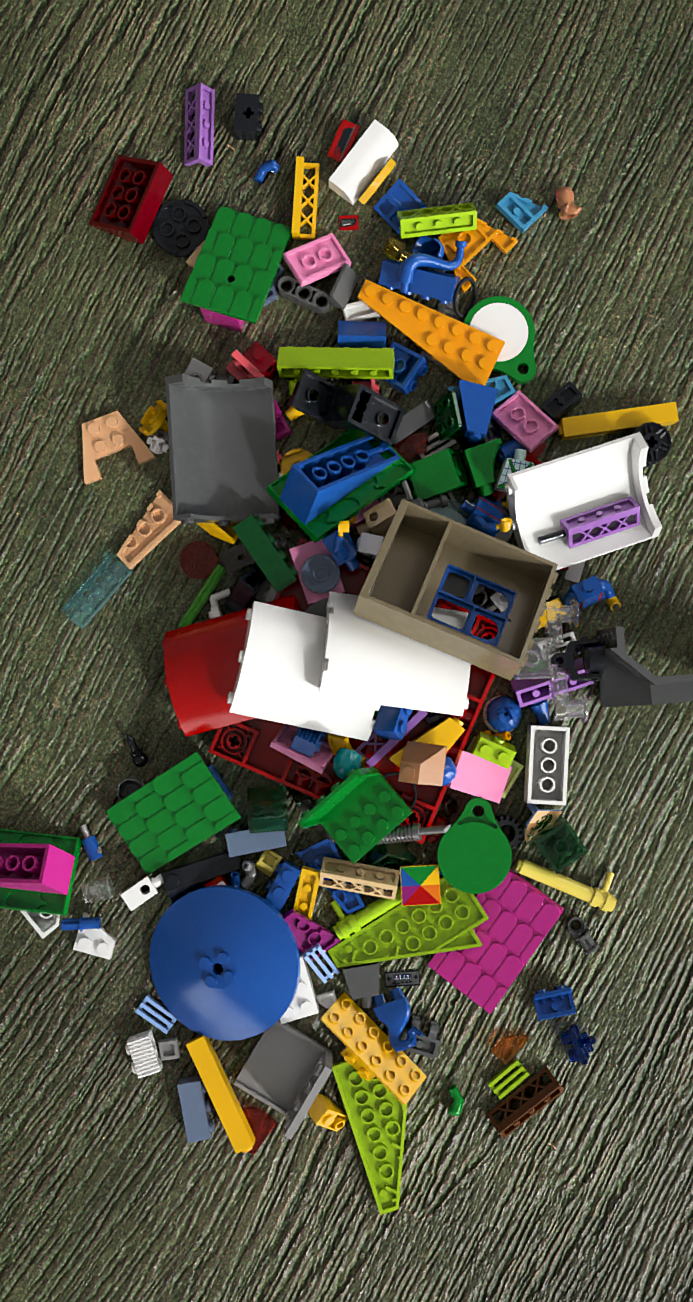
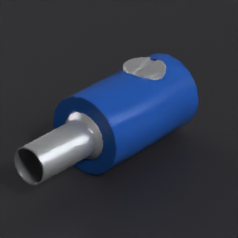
M86 824L79 826L84 837L81 842L89 861L101 858L103 856L102 849L95 835H90Z

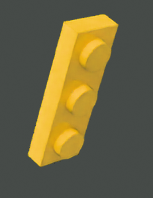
M303 866L294 910L312 920L321 870Z

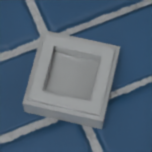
M178 1037L158 1040L160 1061L180 1058Z

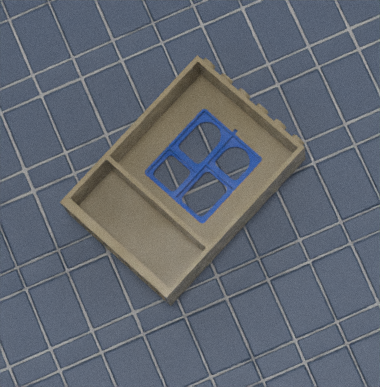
M402 499L359 594L353 614L511 681L515 674L519 675L521 668L525 666L529 656L526 654L534 643L535 639L532 637L539 629L541 623L539 618L543 616L547 605H545V602L549 599L553 590L551 585L555 583L558 573L555 572L558 564ZM449 573L457 574L470 581L464 598H459L443 590V585ZM483 585L504 595L508 602L506 610L496 613L475 605L472 602V598L477 586ZM438 599L446 600L468 610L469 613L462 629L432 617V612ZM477 615L486 617L497 625L498 632L496 637L486 640L471 633V628Z

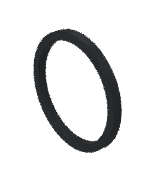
M470 277L461 279L454 291L453 309L459 317L467 316L476 301L477 287L475 281ZM469 280L473 287V297L467 311L461 314L457 308V296L462 284Z

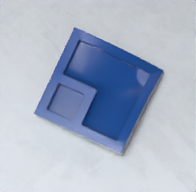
M400 178L373 207L399 235L400 225L397 211L427 208Z

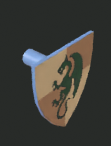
M528 803L527 807L532 812V815L525 823V842L527 843L543 833L563 811L540 810L535 804Z

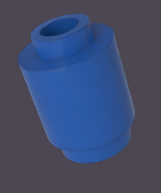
M512 439L499 447L496 455L499 461L503 463L506 458L514 459L515 449H526L515 439Z

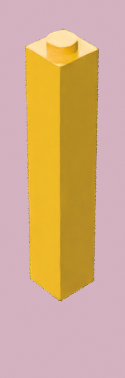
M676 402L561 418L558 422L559 424H557L559 426L557 435L561 436V441L633 431L642 424L650 422L658 423L662 426L674 425L679 421Z
M199 1035L187 1042V1049L235 1153L237 1154L241 1151L246 1153L253 1148L256 1138L209 1037Z

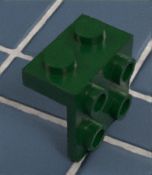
M449 391L433 404L440 441L460 440L464 437L455 391Z

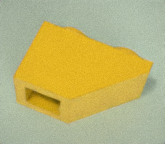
M321 1094L317 1095L307 1112L316 1125L336 1132L345 1125L348 1119L347 1113L327 1096Z

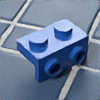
M566 985L555 987L553 991L547 992V989L536 991L532 999L538 1021L576 1014L571 993L572 988H566Z

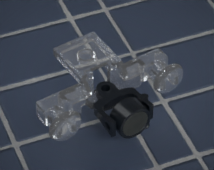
M571 598L570 605H560V601L545 602V605H547V623L544 626V638H534V643L526 654L529 656L525 666L521 668L519 675L515 674L513 676V680L549 678L550 705L555 703L554 721L580 718L582 723H585L589 717L587 696L581 693L579 700L569 701L567 674L565 671L567 670L568 676L572 681H599L606 667L605 650L602 645H597L598 639L588 640L585 636H582L578 641H570L566 646L565 653L557 649L556 645L564 643L562 623L571 622L573 627L578 625L580 617L579 605L575 598ZM583 647V665L586 675L578 674L573 660V653H582Z

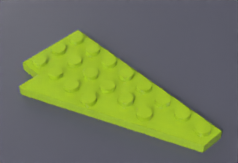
M443 877L440 879L441 904L402 906L400 904L329 949L328 953L336 967L340 968L481 947L483 944L473 929L488 920L489 917L474 894L456 889Z
M345 1060L334 1063L332 1070L379 1213L383 1215L398 1210L407 1104L403 1105L376 1077L367 1082Z

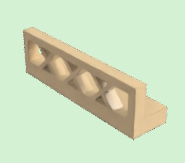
M324 857L319 886L395 900L400 870L362 863L353 864L351 861ZM324 878H329V879H332L333 881L324 880ZM383 889L393 890V892L384 891Z

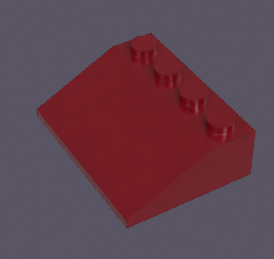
M118 155L89 224L129 242L144 244L173 174L160 162Z

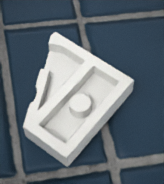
M84 912L82 916L83 918H87L90 915ZM100 926V929H84L82 932L78 930L73 950L110 960L117 939L110 933H107L102 926Z

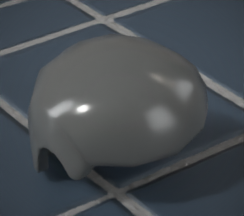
M135 776L126 777L117 785V796L120 800H123L145 784Z

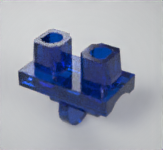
M572 1024L570 1030L561 1034V1040L564 1045L573 1043L575 1047L568 1051L571 1062L581 1061L582 1065L588 1064L589 1052L594 1051L592 1045L595 1044L596 1039L594 1036H588L587 1032L580 1033L577 1024Z

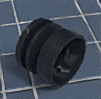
M644 423L629 434L640 432L645 442L649 440L650 444H647L649 448L646 466L642 468H649L655 465L670 452L671 436L667 429L658 423Z

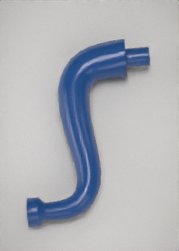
M455 241L457 251L452 261L442 260L424 253H414L405 258L400 266L397 282H401L400 292L408 293L409 283H413L414 271L417 267H429L442 271H452L458 268L463 260L464 248L467 246V242Z

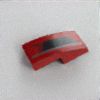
M343 119L327 156L342 162L351 151L352 146H354L361 127Z

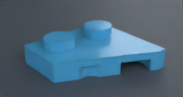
M509 192L497 203L495 208L523 234L549 207L544 204L541 207L532 203L531 199L522 198L515 193Z

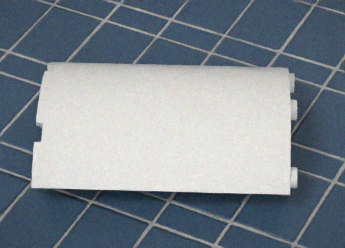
M634 433L508 474L505 490L510 518L512 519V527L510 529L512 532L514 531L518 548L558 564L556 570L658 537L662 525L653 504L648 503L646 496L649 488L647 476L643 475L642 467L646 466L649 447L641 433ZM630 496L640 505V525L570 549L567 546V537L541 545L538 543V537L563 530L560 526L561 519ZM634 514L630 515L625 522L634 520ZM613 521L607 528L614 527L618 521ZM600 527L592 529L590 534L596 533ZM582 533L572 535L573 540L578 539Z
M329 591L326 606L328 632L325 634L324 643L325 658L327 660L322 662L318 685L319 697L463 716L464 709H467L469 704L467 692L472 664L353 614L359 596ZM434 607L432 612L433 618L458 629L463 628L468 616V612Z
M254 601L252 608H248L245 620H248L244 649L240 650L238 656L240 667L233 692H229L227 703L230 704L229 712L368 741L376 722L373 720L375 710L379 711L381 705L319 697L318 685L322 662L327 660L324 650L325 634L328 632L326 617Z

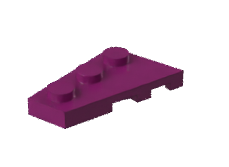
M294 909L282 915L289 925L297 947L302 954L317 943L327 952L341 942L336 934ZM316 950L315 953L320 957L321 954ZM309 955V957L314 961L315 959L313 958V956Z

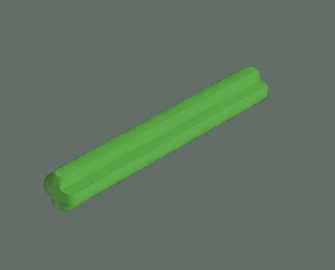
M217 564L180 621L179 628L192 625L226 572L225 567Z

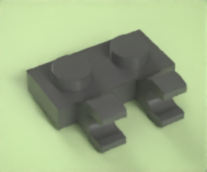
M412 1016L410 1028L417 1027L419 1029L421 1022L419 1016ZM431 1020L428 1034L423 1033V1036L416 1034L417 1045L406 1050L436 1059L441 1039L436 1037L439 1030V1022ZM404 1028L400 1037L401 1040L407 1039V1031L410 1028Z

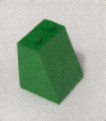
M447 448L410 464L414 468L413 473L408 476V480L412 482L414 487L412 490L415 498H422L424 502L439 498V495H447L448 493L471 487L458 450Z

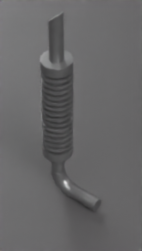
M420 823L398 825L377 845L401 843L402 841H421L422 835L446 833L451 825L421 827ZM326 831L327 838L331 842L336 843L333 840V838L329 835V833Z

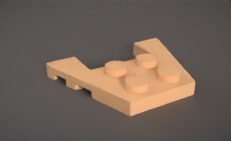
M118 411L82 424L83 469L86 485L102 479L96 460L129 447H133L139 464L156 459L154 454Z

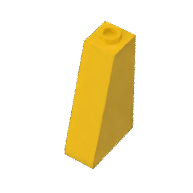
M448 716L435 727L433 726L413 741L447 746L448 751L465 731L462 727L464 723L456 717L452 719ZM406 745L389 757L399 768Z

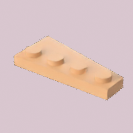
M160 489L153 503H150L146 509L147 512L143 518L136 524L137 527L133 533L128 536L117 553L120 560L130 570L181 523V521L173 520L172 502Z

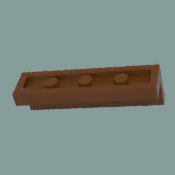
M546 1066L486 1115L497 1132L506 1138L564 1092L565 1089ZM548 1074L552 1082L547 1086H540L541 1078ZM529 1087L535 1088V1095L532 1098H525L526 1090ZM514 1099L520 1100L519 1108L517 1110H510V1103ZM499 1111L505 1112L504 1120L498 1124L493 1116Z

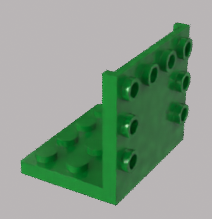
M359 767L358 769L353 768L345 775L347 779L342 783L339 781L330 789L332 792L327 796H321L315 802L317 805L313 809L309 808L300 815L302 819L297 822L302 829L321 824L353 864L413 813L376 767Z

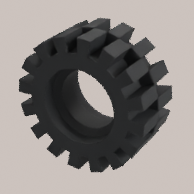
M501 814V816H495L499 827L507 825L511 828L512 834L508 841L511 848H516L517 844L521 842V837L523 838V829L520 823L510 815Z

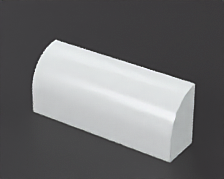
M374 120L329 178V188L351 205H354L398 147V142L394 135L385 126Z

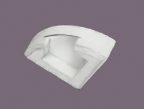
M335 990L316 995L318 1003L327 1009L337 1000Z

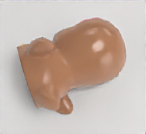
M563 186L556 191V207L560 209L559 218L567 220L577 217L582 208L574 204L573 190L568 186Z

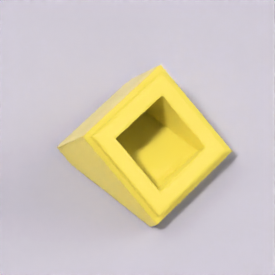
M270 849L265 850L255 865L256 869L271 877L282 857Z

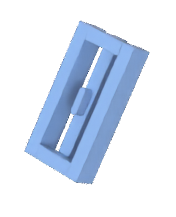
M319 943L302 954L324 984L328 982V978L332 979L335 973L337 975L340 973L339 968L336 967ZM316 950L319 951V953L323 956L326 962L330 965L332 970H329L326 967V965L315 953ZM309 955L313 956V958L317 961V963L321 966V968L325 971L326 974H323L321 972V970L317 967V965L313 962Z
M148 994L135 1011L165 1034L168 1033L177 1020L164 1005ZM146 1002H149L151 1005H153L154 1007H156L158 1010H160L161 1012H163L165 1015H167V1016H168L169 1018H171L172 1020L169 1021L168 1019H166L164 1016H162V1015H161L160 1013H158L156 1010H154V1009H152L150 1006H148V1005L146 1004ZM153 1016H155V1017L158 1018L160 1021H162L163 1023H165V1024L167 1025V1027H166L164 1024H162L161 1022H159L157 1019H155Z

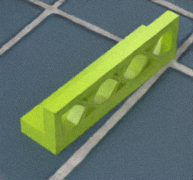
M472 202L397 211L401 239L477 230V210Z

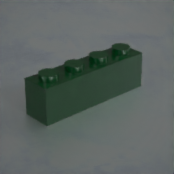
M252 513L233 526L232 529L275 591L279 593L297 580L298 577L296 575L298 571L293 564L289 565L285 560L287 556L283 549L276 547L274 544L276 540L272 533L265 531L263 528L265 524L259 515L255 516Z

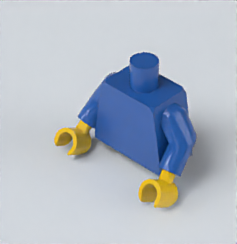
M356 515L348 521H340L338 529L322 539V542L339 566L345 563L350 572L360 566L355 558L358 548L350 536L351 528L349 527V524H355Z

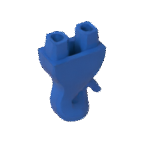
M396 988L390 991L393 999L392 1002L387 1003L384 994L374 996L375 1008L373 1010L378 1020L385 1024L388 1029L390 1046L396 1052H400L416 1046V1034L423 1036V1033L417 1027H411L407 1031V1039L401 1040V1034L410 1018L411 1007L408 997L404 996L401 988Z

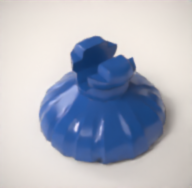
M499 696L488 704L486 716L488 723L494 730L509 732L520 724L522 713L521 708L513 698Z

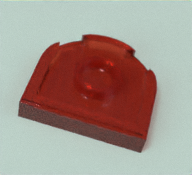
M257 1107L242 1108L256 1138L253 1148L248 1151L254 1155L273 1130L277 1121Z

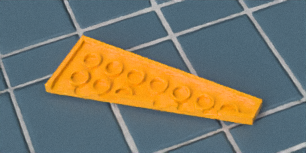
M367 279L365 280L358 295V299L374 312H377L390 325L392 324L404 336L411 339L419 348L461 380L486 385L505 341Z

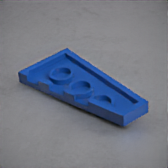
M328 838L296 853L305 862L307 867L321 870L324 857L343 860L335 843L331 842ZM324 878V880L333 881L332 879ZM326 887L347 915L365 907L360 893Z

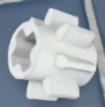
M157 430L154 434L148 436L146 443L150 445L149 449L155 454L167 453L169 449V436L165 431Z

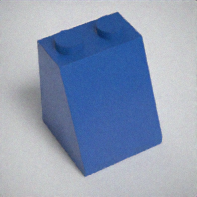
M460 379L456 390V397L463 435L465 439H468L469 443L479 444V442H483L487 434L498 389Z

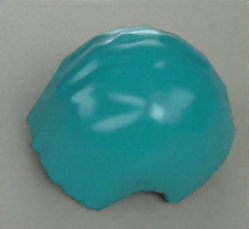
M340 748L333 759V770L337 777L345 780L347 779L345 775L353 768L358 769L359 767L363 768L361 767V755L353 750Z

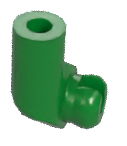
M453 1085L448 1088V1092L453 1099L452 1105L448 1107V1113L451 1116H458L462 1112L464 1099L457 1086Z

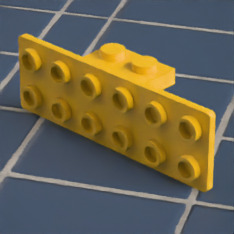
M345 992L340 995L320 1018L346 1046L340 1054L349 1065H352L358 1071L361 1078L368 1082L376 1077L403 1105L407 1104L427 1076L403 1051L396 1052L390 1046L388 1036Z

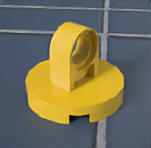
M157 400L156 403L158 405L155 407L150 406L144 413L140 421L143 426L139 427V431L145 436L154 434L158 429L168 434V421L165 419L167 417V404L164 401Z

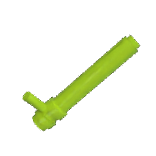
M401 885L397 888L395 900L380 897L355 914L351 913L346 916L341 906L335 900L331 902V906L340 919L333 927L340 940L349 938L350 934L353 932L357 933L361 930V927L402 902Z

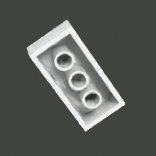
M528 724L524 801L526 803L566 805L570 727Z

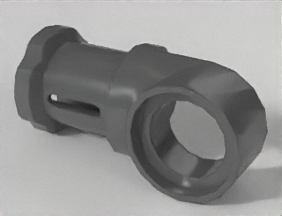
M578 915L569 916L566 926L574 939L579 941L583 947V953L588 955L595 952L599 948V944L591 937V932L583 919ZM573 920L581 922L578 929L571 928L570 924Z

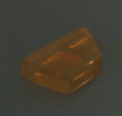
M527 1035L503 1036L491 1049V1052L507 1065L530 1038Z

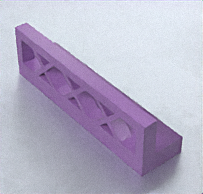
M202 83L186 89L185 166H191L196 163L207 167L213 165L215 90ZM195 94V98L192 102V95ZM194 149V157L191 158V153Z
M630 496L561 519L560 526L566 532L567 546L570 549L640 525V505ZM634 514V520L625 522L630 515ZM612 521H618L614 527L607 528ZM600 527L596 533L590 534L593 528ZM582 533L578 539L573 540L572 535Z
M418 710L413 716H409L407 730L403 737L428 714L426 711ZM374 731L368 741L362 742L355 751L365 757V762L369 767H373L400 740L388 739L385 743H377V733ZM365 745H374V754L369 758L360 751ZM377 745H382V746L376 751V746H377Z

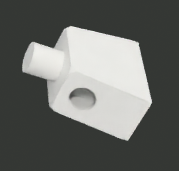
M160 872L151 878L146 875L122 891L120 895L130 911L158 893L157 887L164 883L163 877ZM148 885L150 890L144 892L141 887Z

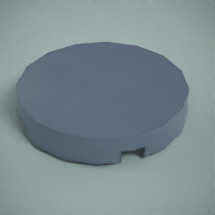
M318 554L311 556L305 561L302 566L301 577L304 585L314 593L323 594L336 587L340 579V570L333 558L328 555Z

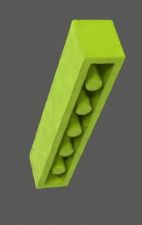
M279 347L277 359L279 377L298 378L301 369H307L321 378H394V348Z

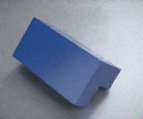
M338 321V348L386 347V322Z

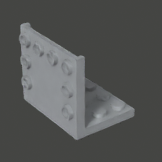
M279 1019L272 1027L263 1032L233 1085L285 1115L284 1120L286 1121L283 1125L285 1128L284 1136L291 1140L332 1072L333 1051L289 1024H281Z

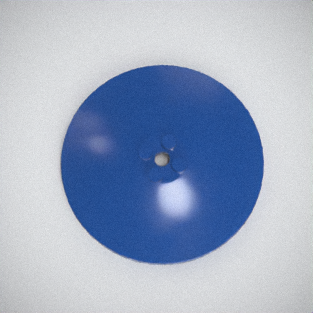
M212 885L189 892L174 902L163 914L155 928L151 941L150 970L159 997L178 1021L200 1035L217 1040L232 1041L256 1036L272 1027L283 1016L292 1003L298 988L300 957L296 940L289 925L268 901L243 888L229 885ZM216 963L222 965L223 972L216 971Z

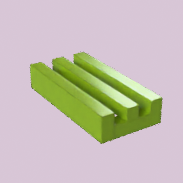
M515 1058L490 1079L487 1084L501 1100L530 1074L520 1061ZM516 1066L519 1067L495 1087V1084L500 1079H502L506 1074H508L513 1068H515Z

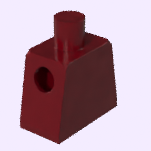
M257 341L243 354L265 378L272 380L278 374L276 359Z

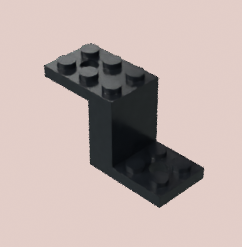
M301 369L288 404L332 429H359L387 445L393 444L405 412L403 407L362 384L336 386L307 369ZM311 390L315 392V399L313 401L309 397ZM381 414H383L385 418L383 424H381L379 421V417Z

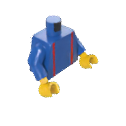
M479 496L475 503L465 498L460 505V508L468 513L467 524L487 535L495 537L499 530L508 532L512 527V519L504 518L506 509L503 507L509 509L507 496L506 501L503 502L502 500L492 502Z
M595 575L569 588L562 599L569 625L573 623L575 627L578 626V621L572 616L574 613L606 598L607 604L612 611H614L612 608L614 604H618L621 607V603L615 596L608 580H598Z

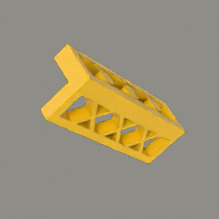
M296 156L292 239L315 240L320 163H304V157ZM304 169H315V175L308 180L304 175ZM310 186L314 190V194L307 199L303 194V190ZM307 204L313 209V213L308 217L302 213V209ZM306 223L312 228L311 234H300L301 227Z

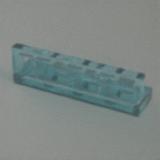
M110 552L63 606L61 611L71 622L83 629L133 571ZM112 561H115V562L110 566V568H108V565H109ZM75 605V608L69 613L68 611Z

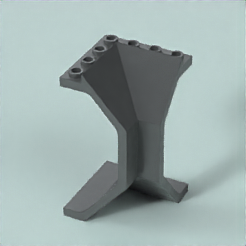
M624 627L598 630L599 634H596V639H598L597 645L604 647L606 657L605 672L599 680L601 707L656 705L693 701V674L656 676L627 654Z

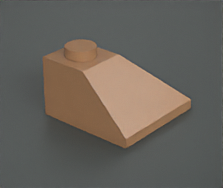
M407 741L400 763L398 781L442 786L447 746Z

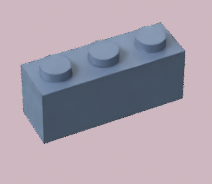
M278 820L269 821L267 826L260 827L259 824L250 825L248 830L241 831L240 828L230 829L229 834H225L229 857L287 846L283 823H279Z
M200 1075L179 1079L177 1088L188 1143L211 1139L212 1133L215 1131L214 1119L210 1118V1112L212 1111L210 1099L207 1100L206 1093L208 1092Z

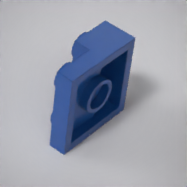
M393 342L390 348H394L395 355L394 378L381 380L389 383L392 388L408 395L410 391L413 392L416 389L417 380L420 375L424 376L426 374L428 363L424 356Z

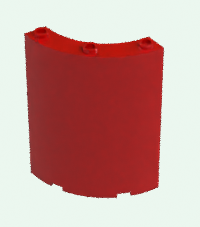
M295 595L266 603L301 611ZM247 609L165 632L164 640L162 641L166 675L164 683L169 690L173 708L178 719V728L183 730L186 737L254 719V717L230 713V704L227 703L228 694L233 692L240 667V662H238L239 652L244 649L248 620H245Z

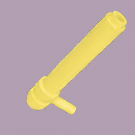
M519 859L517 861L515 870L519 874L586 901L592 907H600V910L604 912H612L616 906L617 898L608 892L614 877L612 872L607 871L602 887L599 889L587 886L526 859Z

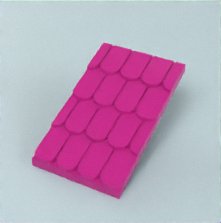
M511 869L500 885L476 896L489 917L488 920L473 929L483 945L481 947L436 953L427 965L489 1014L494 1010L564 911L562 906Z

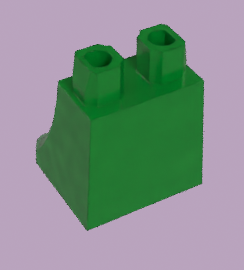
M501 438L466 449L460 455L472 491L477 490L478 495L484 498L494 494L491 484L495 482L494 462L498 449L502 444Z

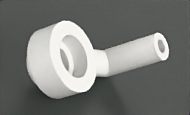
M229 588L209 596L211 611L208 614L210 619L223 616L217 600L228 597L231 593Z

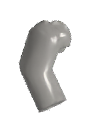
M246 860L242 863V869H244L246 876L240 885L247 890L258 875L256 866L251 860Z

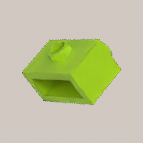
M480 730L472 745L473 755L506 769H509L517 753L515 745L506 742L499 736H492Z

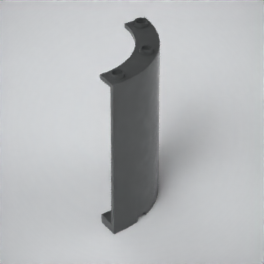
M185 374L165 377L173 520L181 521L183 525L198 522L219 523V526H230V523H239L252 513L255 516L259 515L264 524H273L274 520L281 519L280 505L266 491L267 486L279 478L273 381L265 377L241 379L239 384H227V380L213 379L209 380V383H204L200 381V378Z

